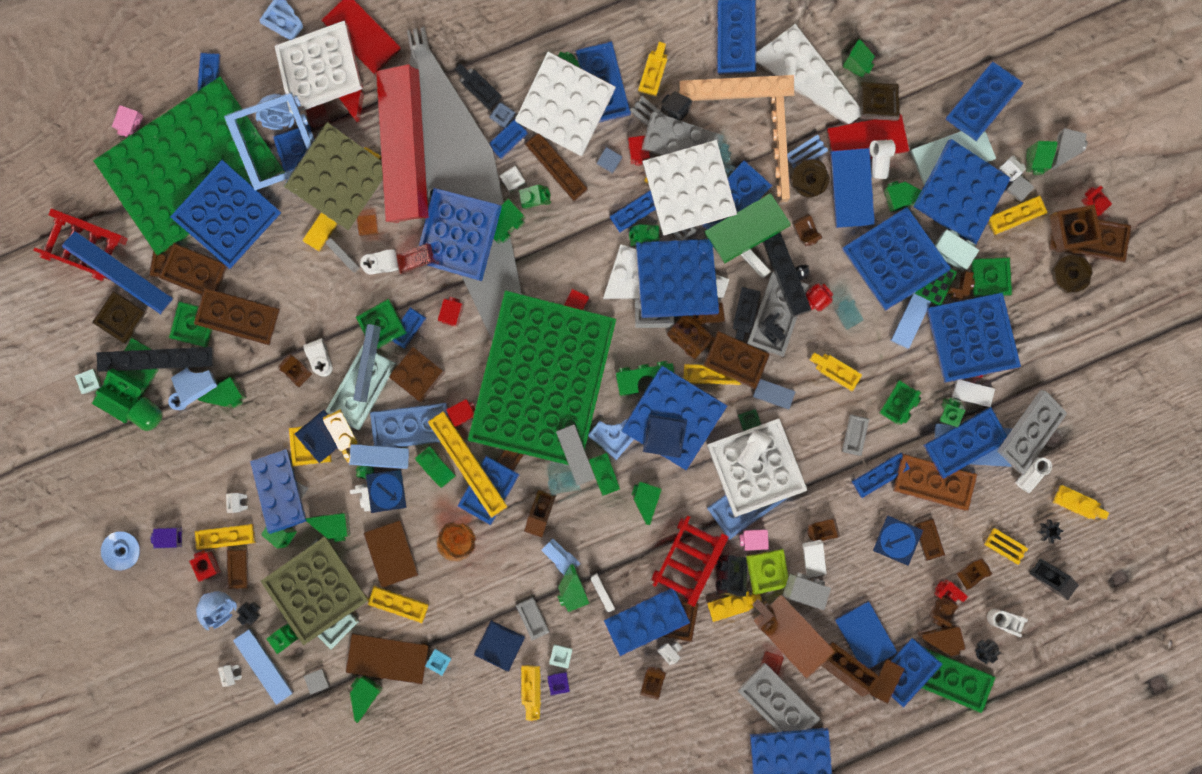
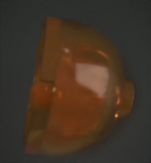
M447 523L438 533L436 540L437 550L446 560L462 561L475 549L476 536L466 524Z

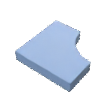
M185 368L171 377L179 400L184 407L217 387L214 376L209 370L203 373H193L188 368Z
M627 419L616 425H609L599 421L588 434L593 441L615 460L620 457L634 440L621 432Z

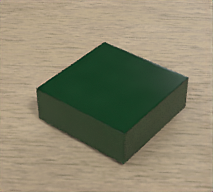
M756 408L737 415L743 431L762 425Z

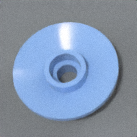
M127 532L110 534L101 546L102 560L113 570L121 571L131 568L140 556V546L137 539ZM122 547L126 550L125 554L120 552Z

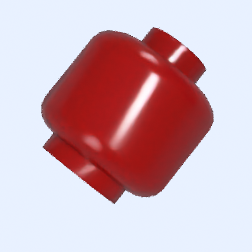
M817 283L805 295L811 310L816 309L821 312L833 302L832 296L834 294L825 284Z

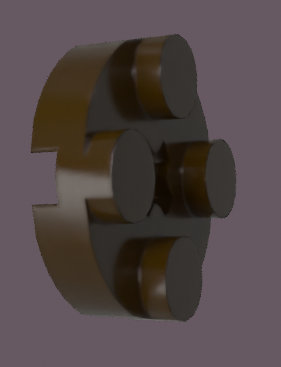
M815 159L800 161L791 173V187L797 194L803 197L812 198L825 192L829 185L830 177L826 166ZM812 173V177L815 180L808 184L806 176Z
M1067 255L1058 260L1052 268L1053 281L1064 293H1077L1090 285L1093 270L1085 258ZM1069 270L1076 271L1075 279L1069 277Z

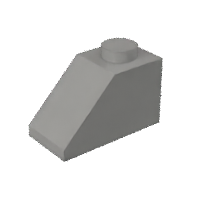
M1066 128L1060 131L1057 137V149L1051 169H1056L1084 152L1088 143L1086 140L1087 134Z

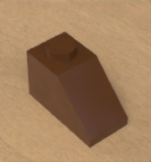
M540 490L537 491L524 532L543 537L556 498L555 495Z
M958 625L918 633L921 639L942 652L949 654V656L958 655L960 651L966 650L961 628Z

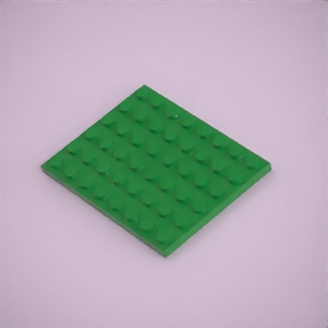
M218 77L93 160L156 255H160L169 249L173 243L177 244L190 235L170 216L221 160L225 161L253 186L224 117L227 114L241 110L242 107L221 77ZM246 115L236 119L261 181L284 173V169L249 117Z
M504 291L467 441L569 465L556 431L575 425L585 450L617 319Z

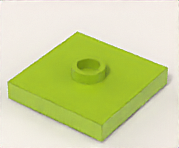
M784 549L746 556L753 594L756 595L785 588L789 576Z

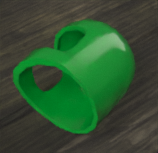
M147 397L141 398L127 414V419L143 431L155 429L163 418L162 410Z

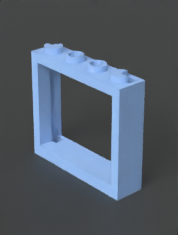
M292 92L224 116L254 190L288 179L294 169L261 181L236 119L288 101L308 150L315 139L312 132L308 133L307 118L305 114L300 113L298 107L301 106L297 95L294 96Z

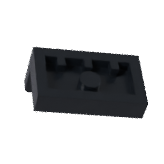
M779 312L775 315L770 313L760 323L763 327L759 331L774 346H777L787 337L784 334L785 330L779 324L775 325L773 323L781 315Z
M729 554L720 556L716 563V595L745 597L747 559Z

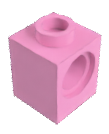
M119 106L112 127L118 131L117 134L128 138L129 135L139 130L144 116L138 111Z
M767 529L743 530V534L739 535L740 546H743L744 550L769 549Z

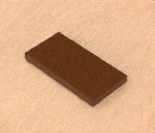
M1098 219L1102 243L1091 247L1064 251V253L1125 263L1132 225ZM1052 231L1049 250L1057 251Z
M204 287L194 325L270 346L280 309Z
M352 633L346 673L423 684L429 645Z

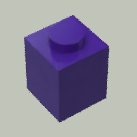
M182 527L153 529L150 538L153 548L182 547Z

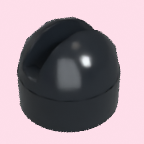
M803 264L795 267L799 280L809 277L808 265Z

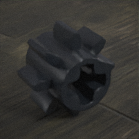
M1047 519V524L1040 523L1041 528L1037 533L1042 535L1041 541L1048 539L1049 543L1054 544V539L1061 540L1060 534L1064 530L1058 527L1060 523L1055 522L1052 524L1051 519ZM1049 528H1052V529H1051L1052 535H1049V533H1050V531L1048 530Z
M245 602L236 611L239 614L237 620L242 625L248 623L251 626L261 616L258 613L261 608L255 602L251 604Z
M990 639L986 641L981 640L977 643L978 648L974 650L978 660L985 662V664L996 662L998 660L997 656L1001 654L998 645Z

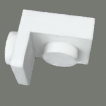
M366 484L356 485L355 490H350V494L362 493L360 497L361 508H364V512L371 511Z

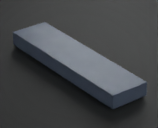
M367 325L354 392V401L367 403L381 329L379 326Z

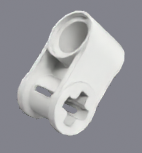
M385 250L367 254L360 261L363 270L370 275L399 270L396 250ZM368 261H372V268H368Z
M321 338L303 345L313 372L322 377L329 376L332 373L333 367L323 339ZM321 364L326 365L325 367H323L324 371L319 370V368H321Z
M991 609L987 614L989 624L1022 638L1021 632L1028 619L999 609ZM1001 614V621L996 623V616Z

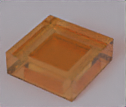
M376 214L357 217L360 237L379 234Z

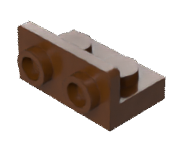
M682 316L667 333L671 341L680 346L693 359H696L714 339L691 316Z

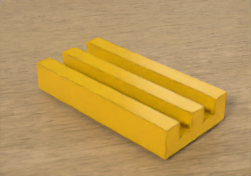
M995 528L992 529L984 543L985 546L1017 565L1020 564L1021 558L1024 557V553L1028 550L1027 547ZM996 534L1021 549L1020 552L995 538L994 535ZM991 540L1017 555L1016 559L990 544Z

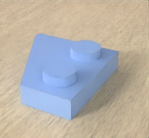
M273 0L260 18L261 24L289 40L295 39L303 28L301 21L286 0Z

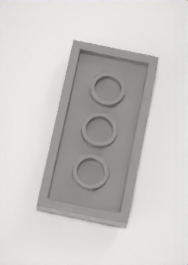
M652 112L642 150L662 156L717 140L720 150L724 135Z
M774 272L771 273L747 344L784 357L798 316L792 318ZM801 282L803 290L806 294L808 284ZM779 312L781 315L773 323L775 325L779 324L785 330L784 334L787 337L777 346H774L759 331L763 327L760 323L770 313L775 315Z
M1040 390L997 452L1019 473L1025 474L1067 415V412L1047 391Z
M766 663L738 689V692L778 732L808 730L820 720V717Z

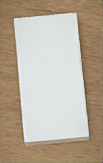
M751 250L741 254L761 278L769 274L770 270Z
M957 380L952 398L989 408L991 407L995 389Z
M822 540L802 543L806 575L809 576L808 578L826 575Z
M598 574L592 575L591 581L607 612L615 610Z

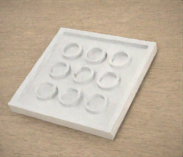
M345 21L275 46L285 94L292 92L294 96L297 95L301 106L298 107L300 111L363 89L348 26ZM287 101L289 111L293 114L289 102Z
M547 52L515 121L583 156L616 87Z
M717 140L642 161L663 236L737 215Z
M780 419L707 444L734 518L807 491ZM754 429H757L772 439L764 453H761L752 470L737 461L747 446V441Z

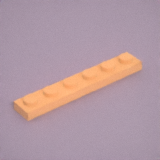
M794 75L680 81V94L690 98L692 101L794 96Z
M784 96L770 97L771 104L774 103V111L771 113L772 122H775L773 141H776L777 147L774 148V159H777L778 167H775V178L779 180V185L776 186V196L780 197V202H788L790 191Z

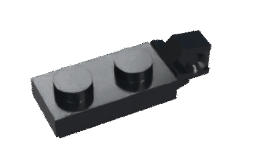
M461 64L455 69L456 73L461 77L459 79L461 84L488 111L502 98L475 69L470 68L467 71Z
M746 287L741 288L733 321V329L737 330L735 338L740 341L744 339L745 332L750 333L761 292Z

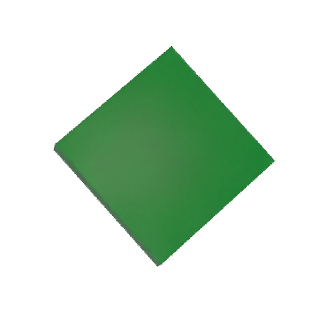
M1010 257L981 258L972 261L971 272L974 273L973 278L975 279L972 297H984L1003 293V296L1012 295Z
M390 299L356 316L364 335L366 334L368 324L381 327L377 349L407 333Z
M178 302L169 335L170 339L208 347L212 329L194 325L199 306Z

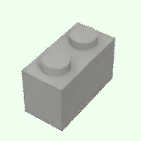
M798 572L796 576L789 574L782 596L824 610L831 591L830 587L825 586L826 582L816 578L814 582L808 580L809 576Z

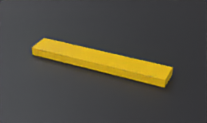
M366 146L364 147L365 150L370 152L379 160L382 159L380 155H378L371 149L367 148ZM320 213L302 241L320 252L338 224L323 213Z
M442 411L429 420L428 424L490 517L493 518L508 507L446 413Z

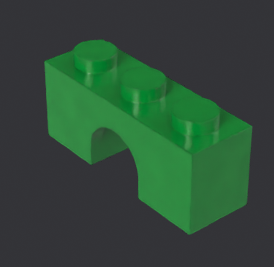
M668 361L657 362V366L649 367V364L638 365V369L630 370V367L619 369V372L616 373L619 397L638 394V381L643 377L653 379L661 365L674 372L673 363L668 364Z

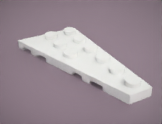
M796 24L756 53V63L764 67V70L769 73L771 72L775 76L794 75L795 91L808 97L816 105L826 109L829 114L844 124H851L861 117L858 104Z
M620 245L603 299L640 298L636 249ZM716 275L718 298H723L729 279Z

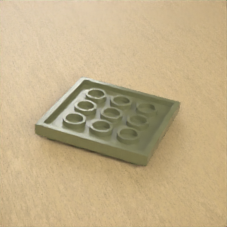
M326 122L283 187L346 230H349L383 180L382 161Z
M323 537L260 581L303 646L369 601L352 573L326 537Z

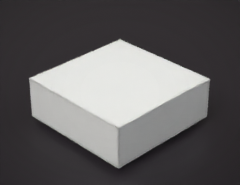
M516 166L499 175L509 193L526 183Z

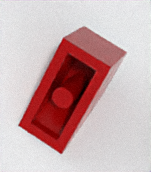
M362 90L339 97L355 121H360L364 99Z

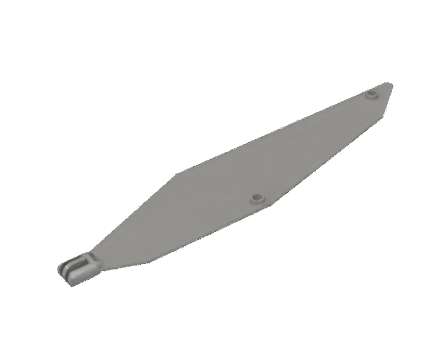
M421 27L424 44L421 42L418 28L413 29L415 46L411 30H407L411 51L409 65L419 70L428 206L430 205L431 194L434 188L502 205L503 198L493 149L430 51L425 27ZM511 237L505 243L501 242L500 244L493 239L482 281L462 276L492 340L504 291L522 295Z

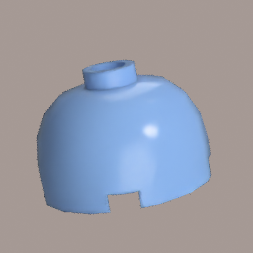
M280 94L267 95V96L263 97V98L260 100L259 103L264 102V101H267V100H270V99H272V98H275V97H278V96H281V95H280ZM287 101L256 112L257 122L259 119L262 122L261 125L269 129L283 130L282 126L290 128L294 124L295 117L289 111Z
M224 592L206 593L200 598L197 605V619L206 630H209L208 627L216 629L233 616L229 613L233 608L236 611L237 604Z

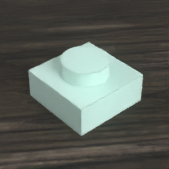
M91 369L75 376L81 394H86L102 387L96 369Z
M554 644L549 664L568 668L573 648Z

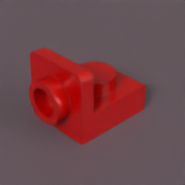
M1101 185L1097 188L1092 186L1084 193L1086 197L1081 200L1085 206L1095 204L1097 217L1112 205L1110 200L1101 192L1103 189Z
M949 580L941 581L935 588L936 592L934 595L942 598L947 591V595L955 602L957 600L964 602L968 598L964 592Z

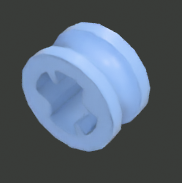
M177 393L169 397L168 403L172 409L183 410L187 407H184L182 404L178 407V404H174V400H177L176 397H178Z

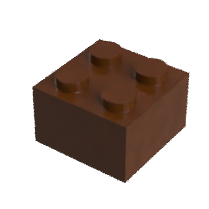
M1095 204L1057 211L1050 215L1057 253L1091 247L1102 243Z
M413 347L389 378L419 402H422L445 372Z

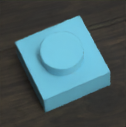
M435 648L425 667L442 676L452 657Z

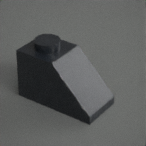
M674 91L671 95L667 94L661 101V111L668 117L682 121L690 112L693 101Z
M1041 558L1029 573L1048 589L1067 601L1079 586L1070 575Z

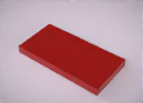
M342 0L322 19V22L327 27L342 21L347 23L354 55L374 75L376 71H379L401 50V47L355 0Z
M900 114L898 121L874 119L827 129L831 151L867 148L870 150L872 141L892 140L895 143L894 155L909 152L902 114Z

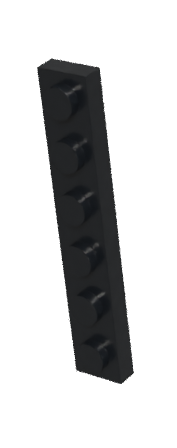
M779 232L765 240L763 245L793 318L809 313L811 307L782 234Z
M214 347L96 352L97 372H108L112 368L116 371L215 367Z

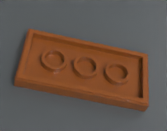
M903 454L893 491L968 511L977 474L960 469L942 479L933 462ZM907 462L910 469L904 472V468H906L905 464Z
M780 595L770 605L773 609L771 613L777 619L775 626L769 631L765 630L764 633L804 677L808 679L835 651L797 610ZM760 614L753 621L758 626L765 617Z

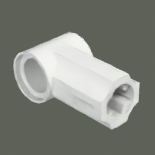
M892 140L871 142L870 154L873 157L871 177L879 179L888 178L890 157L895 153V143Z
M754 429L747 441V446L742 451L737 462L752 470L772 438Z
M1036 457L1026 473L1022 474L1015 483L1022 490L1030 494L1040 480L1051 472L1052 463L1047 458ZM1040 461L1044 463V468L1041 471L1037 468V464Z

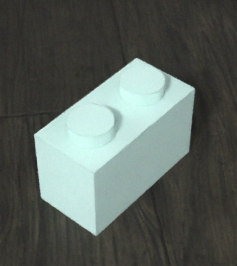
M945 230L935 243V247L947 263L963 272L968 269L979 250L975 248L976 245L973 242L961 239L957 232Z

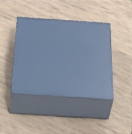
M499 102L489 118L501 127L506 128L516 112Z
M606 147L597 161V165L613 174L623 157Z

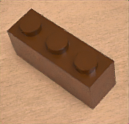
M834 642L829 643L835 653L821 666L863 697L870 694L880 677Z

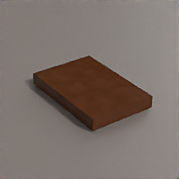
M173 243L159 278L202 295L204 287L218 291L227 266L213 258Z
M717 331L703 367L752 389H756L770 354Z
M401 520L364 533L381 588L419 575Z

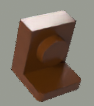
M944 597L938 598L929 616L934 619L933 623L942 628L944 625L950 627L952 625L950 621L958 605Z

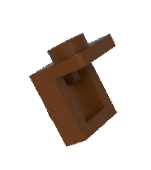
M810 214L792 222L799 242L804 246H813L818 243V240L822 239V235L817 231Z
M967 271L962 273L958 289L949 288L947 294L951 295V298L959 300L969 296L970 290L973 289L975 284L974 273Z
M718 303V314L693 315L695 321L699 325L725 322L723 303Z
M289 354L277 367L299 388L312 375L310 370L292 354Z
M835 518L808 525V537L812 541H825L840 537Z
M981 558L969 562L956 574L968 590L973 588L982 579L990 577L993 573L989 569L988 564Z
M758 599L753 605L765 619L757 627L762 632L765 630L769 631L775 626L777 619L771 613L772 607L766 601L762 603Z
M648 667L639 695L658 700L667 673L658 667Z

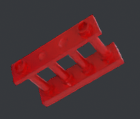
M50 208L48 215L54 218L53 222L55 224L44 250L34 247L33 251L40 253L39 257L50 261L53 258L93 274L92 278L102 282L104 278L108 279L98 271L88 268L87 264L80 260L79 264L69 261L71 253L64 249L61 257L51 254L61 228L68 223L72 225L71 234L74 231L79 234L83 230L89 231V241L95 245L101 236L107 238L106 242L108 244L105 252L109 255H112L115 246H118L119 243L126 245L128 238Z
M687 515L685 519H680L677 525L679 532L660 570L654 571L651 581H653L652 586L654 587L659 582L685 595V598L688 599L686 603L695 607L729 536L721 533L720 536L716 535L714 537L689 524L688 522L691 517ZM684 530L711 543V546L714 547L711 554H705L680 541ZM675 548L702 560V563L705 564L703 570L696 571L672 559L671 556ZM669 565L694 578V581H696L694 588L690 587L688 589L663 576L662 574L666 566Z

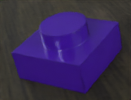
M567 672L547 675L551 695L570 692Z

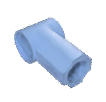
M554 538L542 549L543 553L556 564V568L563 575H565L571 564H574L575 569L581 564Z

